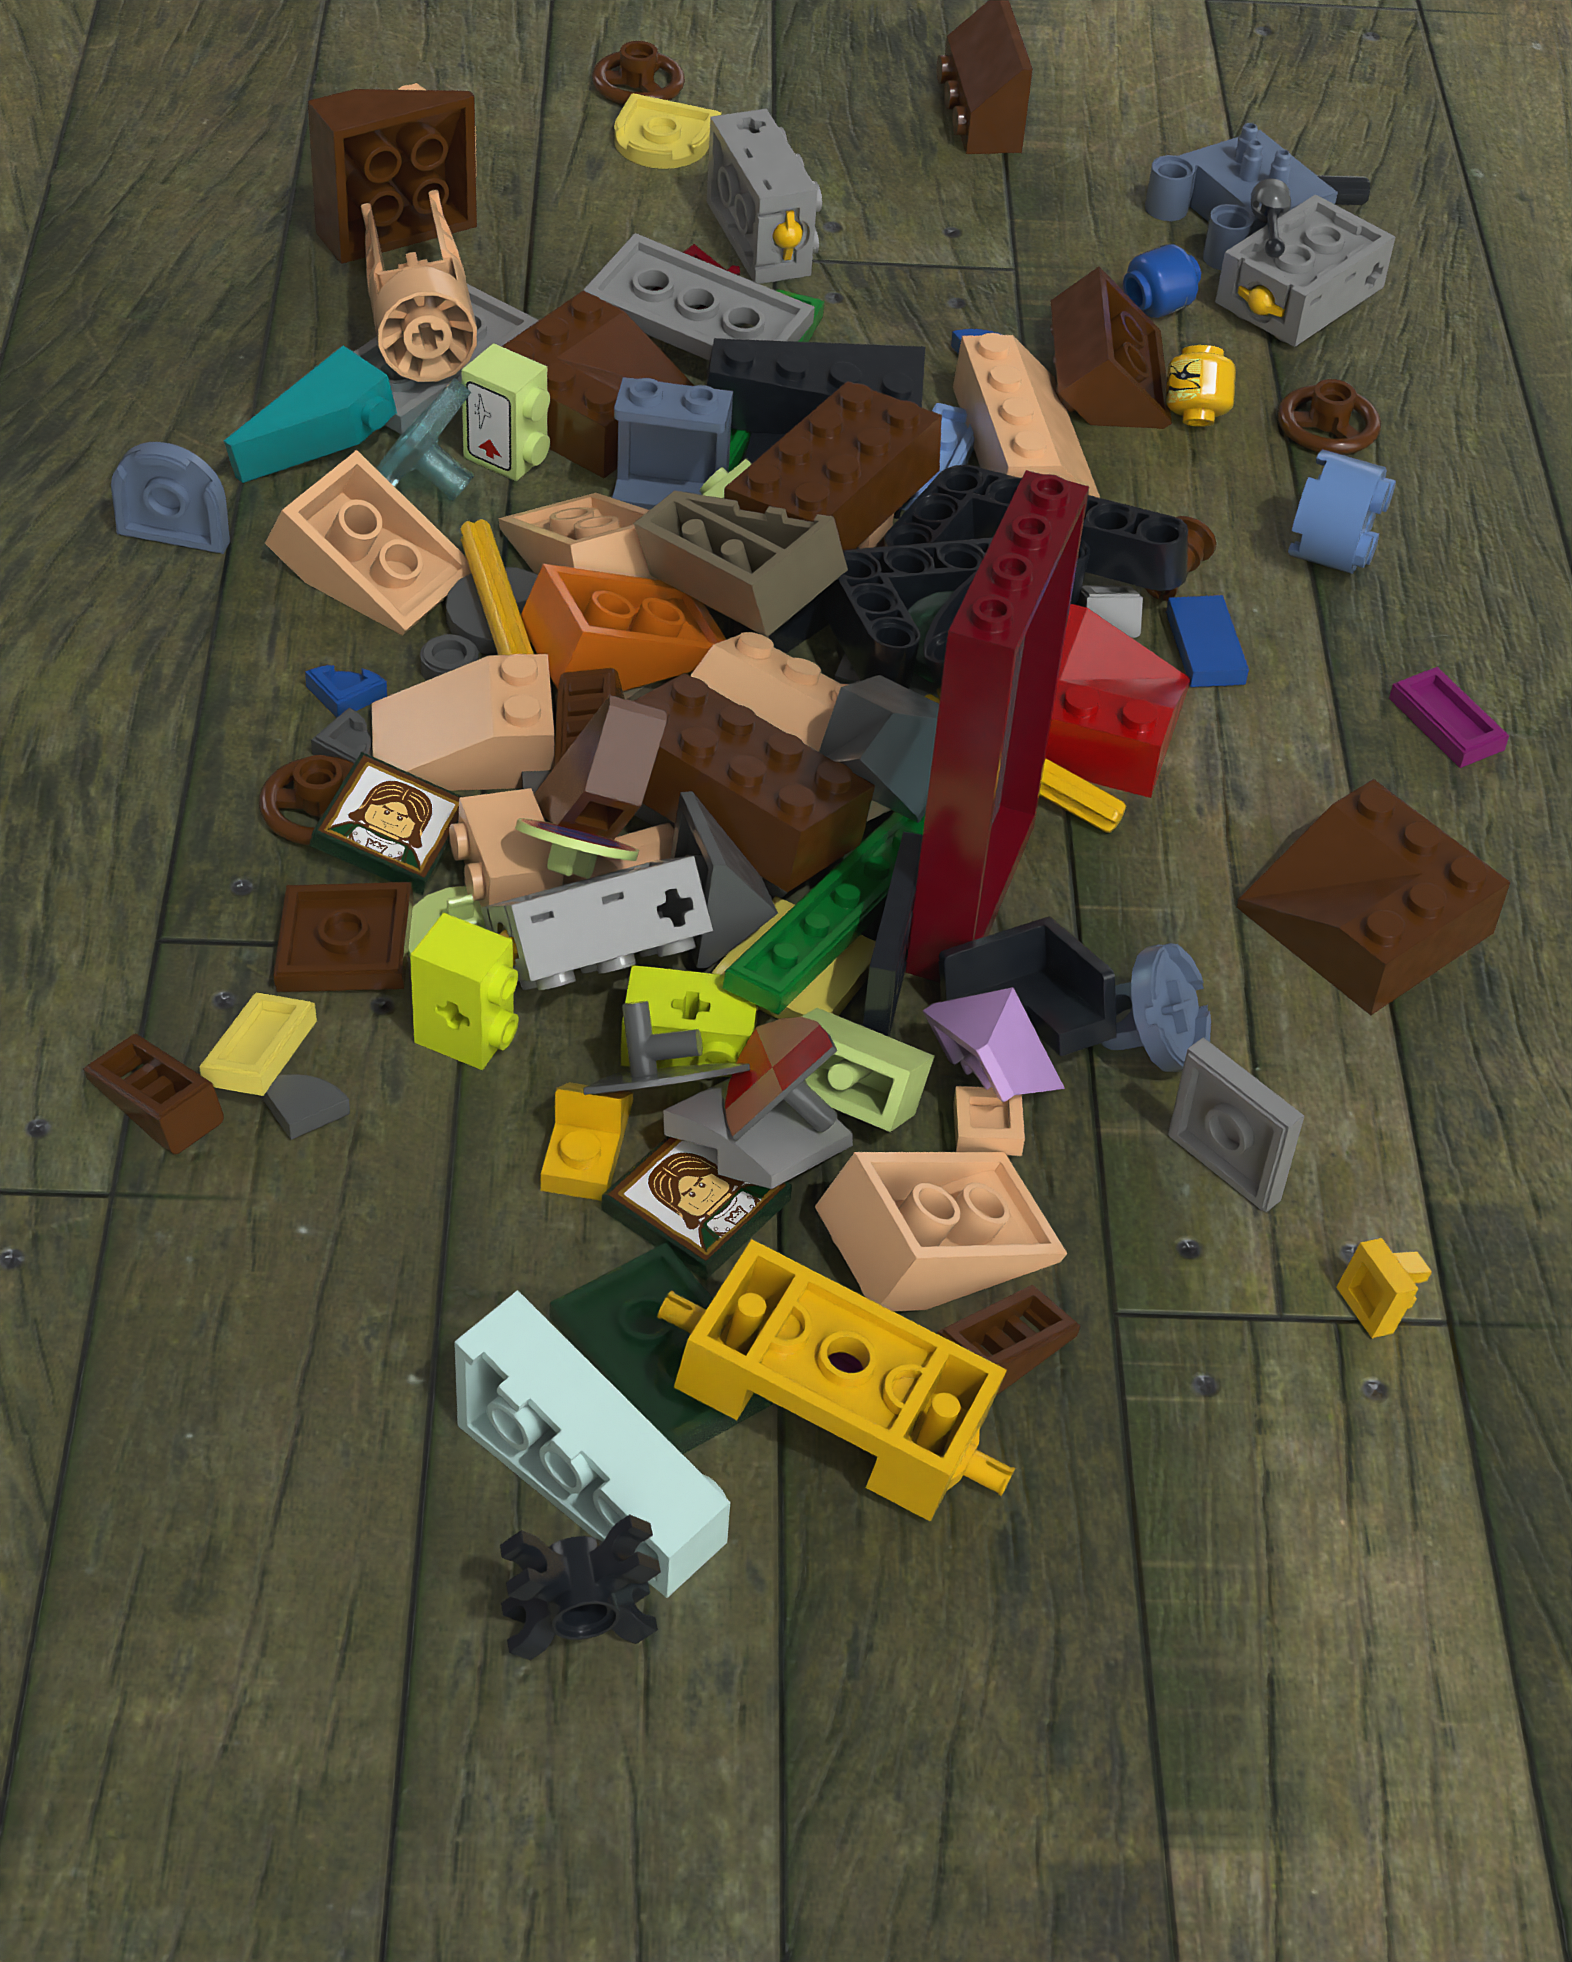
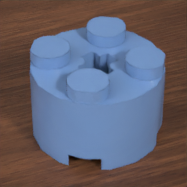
M1322 449L1316 458V464L1324 466L1322 474L1319 475L1318 480L1308 477L1292 527L1293 532L1302 534L1301 542L1295 541V543H1291L1288 548V554L1353 574L1357 566L1364 568L1365 564L1370 565L1379 539V533L1372 532L1371 529L1376 513L1387 512L1396 480L1386 478V467Z

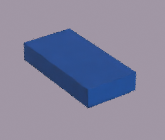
M1223 595L1169 598L1166 615L1186 675L1191 678L1190 687L1245 685L1249 668Z

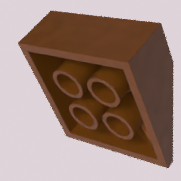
M353 89L308 101L316 233L341 264L366 257V228L361 210V205L365 203L371 204L381 253L438 238L428 194L432 190L439 192L443 216L452 234L477 227L475 98L471 91Z
M584 290L501 346L547 366V391L550 394V404L547 410V435L550 438L549 449L602 478L607 477L618 469L619 420L614 418V407L623 377L634 379L651 378L658 382L694 386L625 311Z
M1372 779L1333 803L1238 899L1236 908L1369 1015H1373L1492 935L1495 931L1510 881L1375 779Z

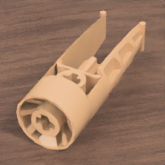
M432 190L428 194L442 260L429 263L427 259L418 261L416 252H410L406 254L407 263L399 264L398 269L385 271L371 204L365 203L361 205L366 228L367 284L378 347L386 364L400 376L417 382H437L455 375L470 361L477 346V326L465 271L452 233L443 216L437 190Z

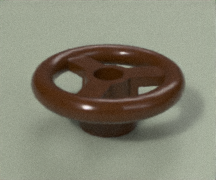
M631 41L622 45L620 51L605 56L595 65L592 72V81L594 87L602 96L613 102L625 105L633 93L670 101L682 91L685 76L680 65L670 57L658 53V49L653 44L646 41ZM620 66V71L612 70L613 68ZM659 68L667 72L671 77L670 83L663 88L654 82V73ZM613 85H628L632 88H638L642 92L625 91Z
M1337 379L1322 380L1316 385L1304 386L1292 391L1283 398L1277 412L1278 422L1283 432L1295 443L1316 452H1320L1322 449L1337 454H1350L1361 451L1377 439L1381 430V419L1372 403L1356 393L1350 384ZM1312 401L1310 411H1294L1300 404ZM1353 409L1365 421V428L1361 433L1349 425ZM1302 427H1317L1320 430L1332 432L1339 439L1317 436Z
M313 755L283 765L266 780L260 792L259 809L265 823L279 836L298 844L326 846L343 842L319 831L320 827H307L291 822L282 815L278 808L304 809L308 814L318 816L323 823L357 765L339 757ZM294 781L295 789H283L286 785Z

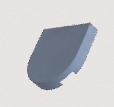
M147 442L134 446L125 453L111 480L117 534L224 554L230 543L226 496L223 485L213 469L196 454L170 443Z

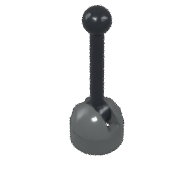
M1265 179L1256 184L1251 192V209L1258 220L1268 224L1269 240L1265 244L1266 254L1271 258H1278L1284 253L1285 244L1279 238L1277 218L1290 210L1291 195L1288 186L1281 180Z

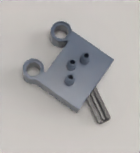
M1246 123L1243 125L1239 137L1179 156L1166 155L1156 158L1151 166L1145 210L1152 217L1163 221H1176L1184 218L1188 213L1189 207L1195 210L1209 222L1203 260L1210 267L1221 270L1225 251L1268 225L1258 220L1251 209V192L1256 184L1262 180L1278 179L1288 186L1291 195L1290 210L1315 194L1335 205H1363L1369 200L1370 181L1367 177L1315 175L1294 158L1289 151L1283 149L1265 133L1258 130L1254 123Z

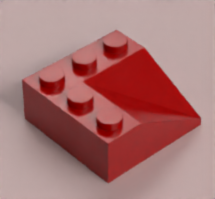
M1070 604L1046 758L1090 783L1151 798L1191 678L1089 608Z

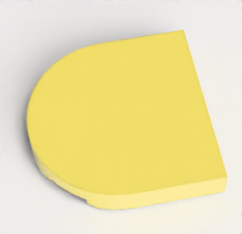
M633 93L615 120L614 144L617 151L623 157L641 166L659 169L687 166L701 159L708 151L710 117L721 115L722 112Z

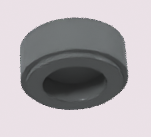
M452 634L430 639L423 645L420 652L422 676L427 681L479 660L476 645L465 637Z

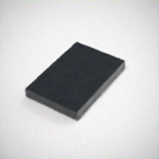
M905 831L902 834L869 967L863 1021L864 1027L888 1037L891 1034L907 966L923 838L921 834Z

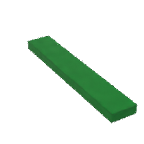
M894 812L726 969L723 989L779 1015L883 913L903 831L923 835L925 815L917 823Z

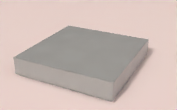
M1203 1037L1187 1049L1168 1135L1266 1213L1282 1199L1304 1115Z

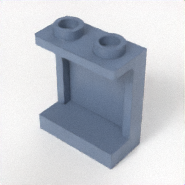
M623 377L614 407V418L619 420L618 472L612 498L651 510L674 490L703 495L699 491L700 488L721 467L729 473L733 391L713 389L705 385L688 386L658 382L651 378L634 379Z

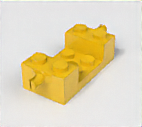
M753 1239L745 1248L707 1310L675 1294L672 1290L668 1293L667 1298H665L660 1307L657 1318L663 1319L691 1334L687 1340L674 1388L735 1420H738L753 1393H756L877 1456L866 1488L930 1522L947 1490L960 1482L963 1475L998 1493L999 1496L1003 1495L1015 1468H1011L977 1450L980 1428L989 1413L1007 1371L1003 1367ZM838 1352L850 1354L859 1360L864 1370L857 1373L840 1371L831 1364L828 1356Z

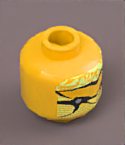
M1193 345L1183 348L1182 355L1176 356L1168 365L1166 404L1172 412L1183 416V423L1186 425L1198 427L1213 425L1215 417L1227 414L1233 408L1236 378L1234 363L1231 359L1224 356L1223 349L1219 347Z

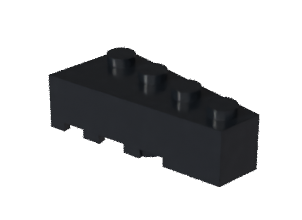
M714 338L704 385L713 389L733 391L732 429L753 433L787 434L847 381L866 385L874 391L902 401L914 402L922 408L926 347Z

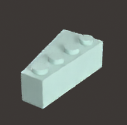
M518 1290L455 1341L458 1427L594 1538L604 1541L611 1528L629 1514L650 1522L653 1536L641 1542L635 1552L638 1551L658 1559L661 1573L649 1580L648 1583L666 1598L727 1543L730 1501L726 1498L719 1485L710 1477L703 1475Z

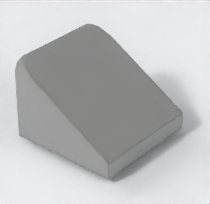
M1082 586L1078 600L1079 606L1089 608L1131 638L1140 636L1143 597L1131 586Z

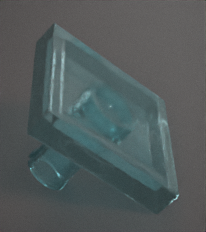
M454 378L399 436L376 469L393 486L409 471L412 472L414 469H417L446 494L450 501L455 500L470 483L475 474L463 467L440 447L437 442L440 439L438 436L471 394V391Z

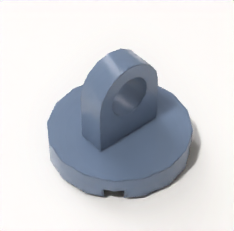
M1172 943L1146 947L1137 955L1132 970L1131 982L1115 986L1116 1016L1128 1009H1131L1130 1013L1122 1021L1116 1023L1117 1038L1102 1042L1101 1044L1110 1050H1124L1144 1046L1151 1061L1162 1071L1179 1072L1183 1070L1187 1049L1203 1037L1210 1042V1011H1208V1005L1199 1006L1195 991L1204 989L1202 984L1204 982L1194 960L1182 947Z

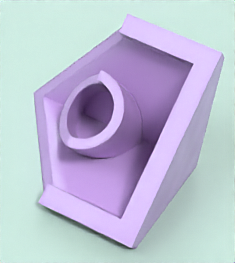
M1013 987L934 1003L923 1010L948 1060L954 1065L961 1061L964 1072L967 1075L974 1072L985 1089L992 1087L998 1099L1002 1102L1007 1101L1014 1095L1065 1089Z

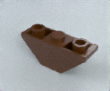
M609 695L535 792L534 796L542 816L557 826L600 835L614 840L642 805L666 726V711Z

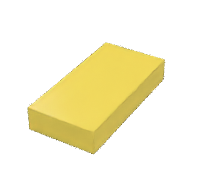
M256 992L199 1066L201 1076L212 1082L215 1088L264 1096L317 1022L315 1003Z

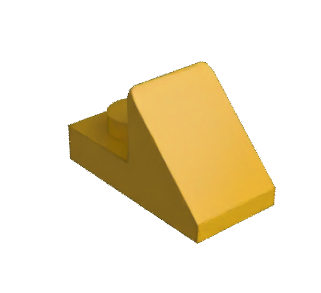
M569 1082L557 1087L555 1091V1125L541 1170V1191L607 1202L633 1104V1093L614 1091L584 1095L583 1088L589 1085Z

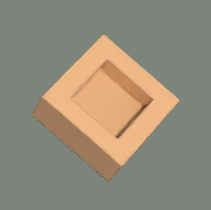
M956 1086L953 1102L956 1152H1005L1006 1155L1022 1156L1025 1141L1022 1094L1014 1095L1007 1101L1002 1102L998 1099L992 1087L985 1089L984 1087Z

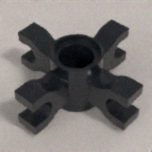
M629 1514L611 1528L604 1541L594 1537L577 1536L560 1540L547 1547L535 1535L520 1530L500 1544L502 1558L517 1563L523 1570L506 1582L508 1596L510 1597L501 1602L503 1616L525 1623L523 1629L518 1634L507 1639L509 1653L532 1660L548 1648L555 1635L565 1639L582 1640L599 1636L612 1629L622 1639L638 1644L658 1630L656 1618L642 1613L635 1605V1603L650 1594L648 1581L661 1573L658 1559L638 1551L635 1552L641 1542L653 1536L651 1523Z

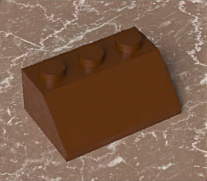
M988 0L947 35L945 55H939L937 59L938 83L945 84L946 109L953 110L954 135L961 136L966 154L1022 153L1033 68L1009 0Z
M1097 267L1050 300L1052 312L1050 330L1054 337L1055 354L1053 355V362L1057 372L1058 385L1055 387L1057 397L1069 412L1077 411L1090 425L1164 429L1172 424L1171 410L1166 404L1167 377L1161 330L1100 267Z

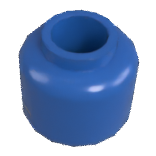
M1175 244L1162 245L1139 254L1129 263L1127 274L1123 279L1124 293L1148 317H1163L1189 306L1195 300L1198 292V283L1201 279V270L1197 260L1192 255H1188L1184 249Z

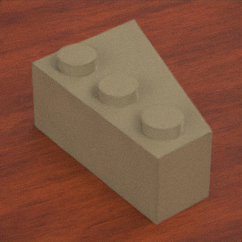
M674 490L634 522L650 575L765 637L771 635L848 570L835 519L832 516L817 514L814 522L788 518L784 508L769 506L765 514L740 510L736 500Z

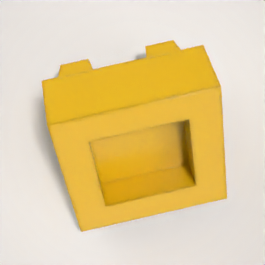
M1379 1238L1360 1242L1336 1288L1370 1337L1376 1338L1395 1332L1406 1310L1412 1308L1417 1300L1415 1297L1418 1291L1416 1283L1427 1281L1432 1271L1418 1252L1393 1253L1385 1241Z

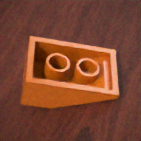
M544 563L521 613L526 633L537 654H548L549 674L557 689L560 676L567 672L613 668L618 672L623 691L693 672L714 644L727 640L704 603L661 580Z

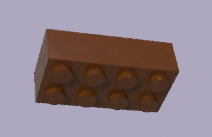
M847 381L724 488V499L738 501L740 510L765 514L769 506L784 508L788 518L814 522L817 514L832 516L835 519L843 551L856 549L940 471L942 415L921 408L914 402L902 401L874 391L866 385Z
M686 673L634 700L639 704L664 710L667 714L666 726L642 802L649 808L676 823L680 792L693 791L759 875L785 892H789L861 844L875 785L853 773L846 765L831 760L804 744L797 736L782 731L757 716L750 708L738 705L708 687L704 681L691 677Z

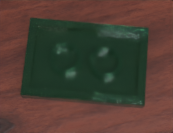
M665 1242L550 1302V1318L567 1340L682 1454H685L775 1403L753 1393L738 1420H735L674 1388L685 1346L691 1334L663 1319L657 1318L660 1307L671 1290L706 1310L713 1298Z

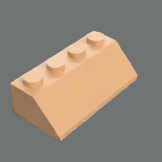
M987 333L978 336H962L953 389L959 407L966 410L967 428L971 424L974 433L973 447L980 468L1019 478L1023 477L1026 470L1040 474L1056 475L1067 481L1089 486L1088 495L1100 498L1067 409L1057 397L1055 391L1057 383L1054 376L1013 335Z
M744 632L714 644L690 676L704 681L708 687L738 705L750 708L760 718L786 733L797 736L804 744L819 752L840 688L849 684H840L820 673V667L809 660L793 658L774 648L773 642L761 634ZM872 800L867 821L891 809Z

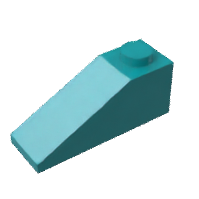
M344 345L341 346L224 440L235 478L244 483L359 445L397 414L388 375Z

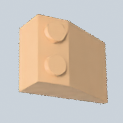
M357 450L281 511L265 542L306 584L402 636L445 600L448 592L459 579L471 574L466 556Z
M592 493L498 518L500 530L535 574H539L544 563L659 580L650 575L634 526V522L649 511L648 509L599 493Z
M548 654L486 656L371 703L373 760L443 791L522 788L523 771H549L554 769V724Z
M854 1152L815 1205L833 1242L840 1250L861 1287L863 1295L891 1311L928 1310L1060 1263L1068 1254L1005 1152Z

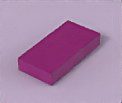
M1438 667L1393 683L1389 699L1459 768L1505 750L1509 735Z

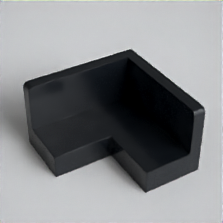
M1050 916L951 947L939 953L941 1002L1013 987L1037 1035L1059 1056L1117 1038L1114 971Z

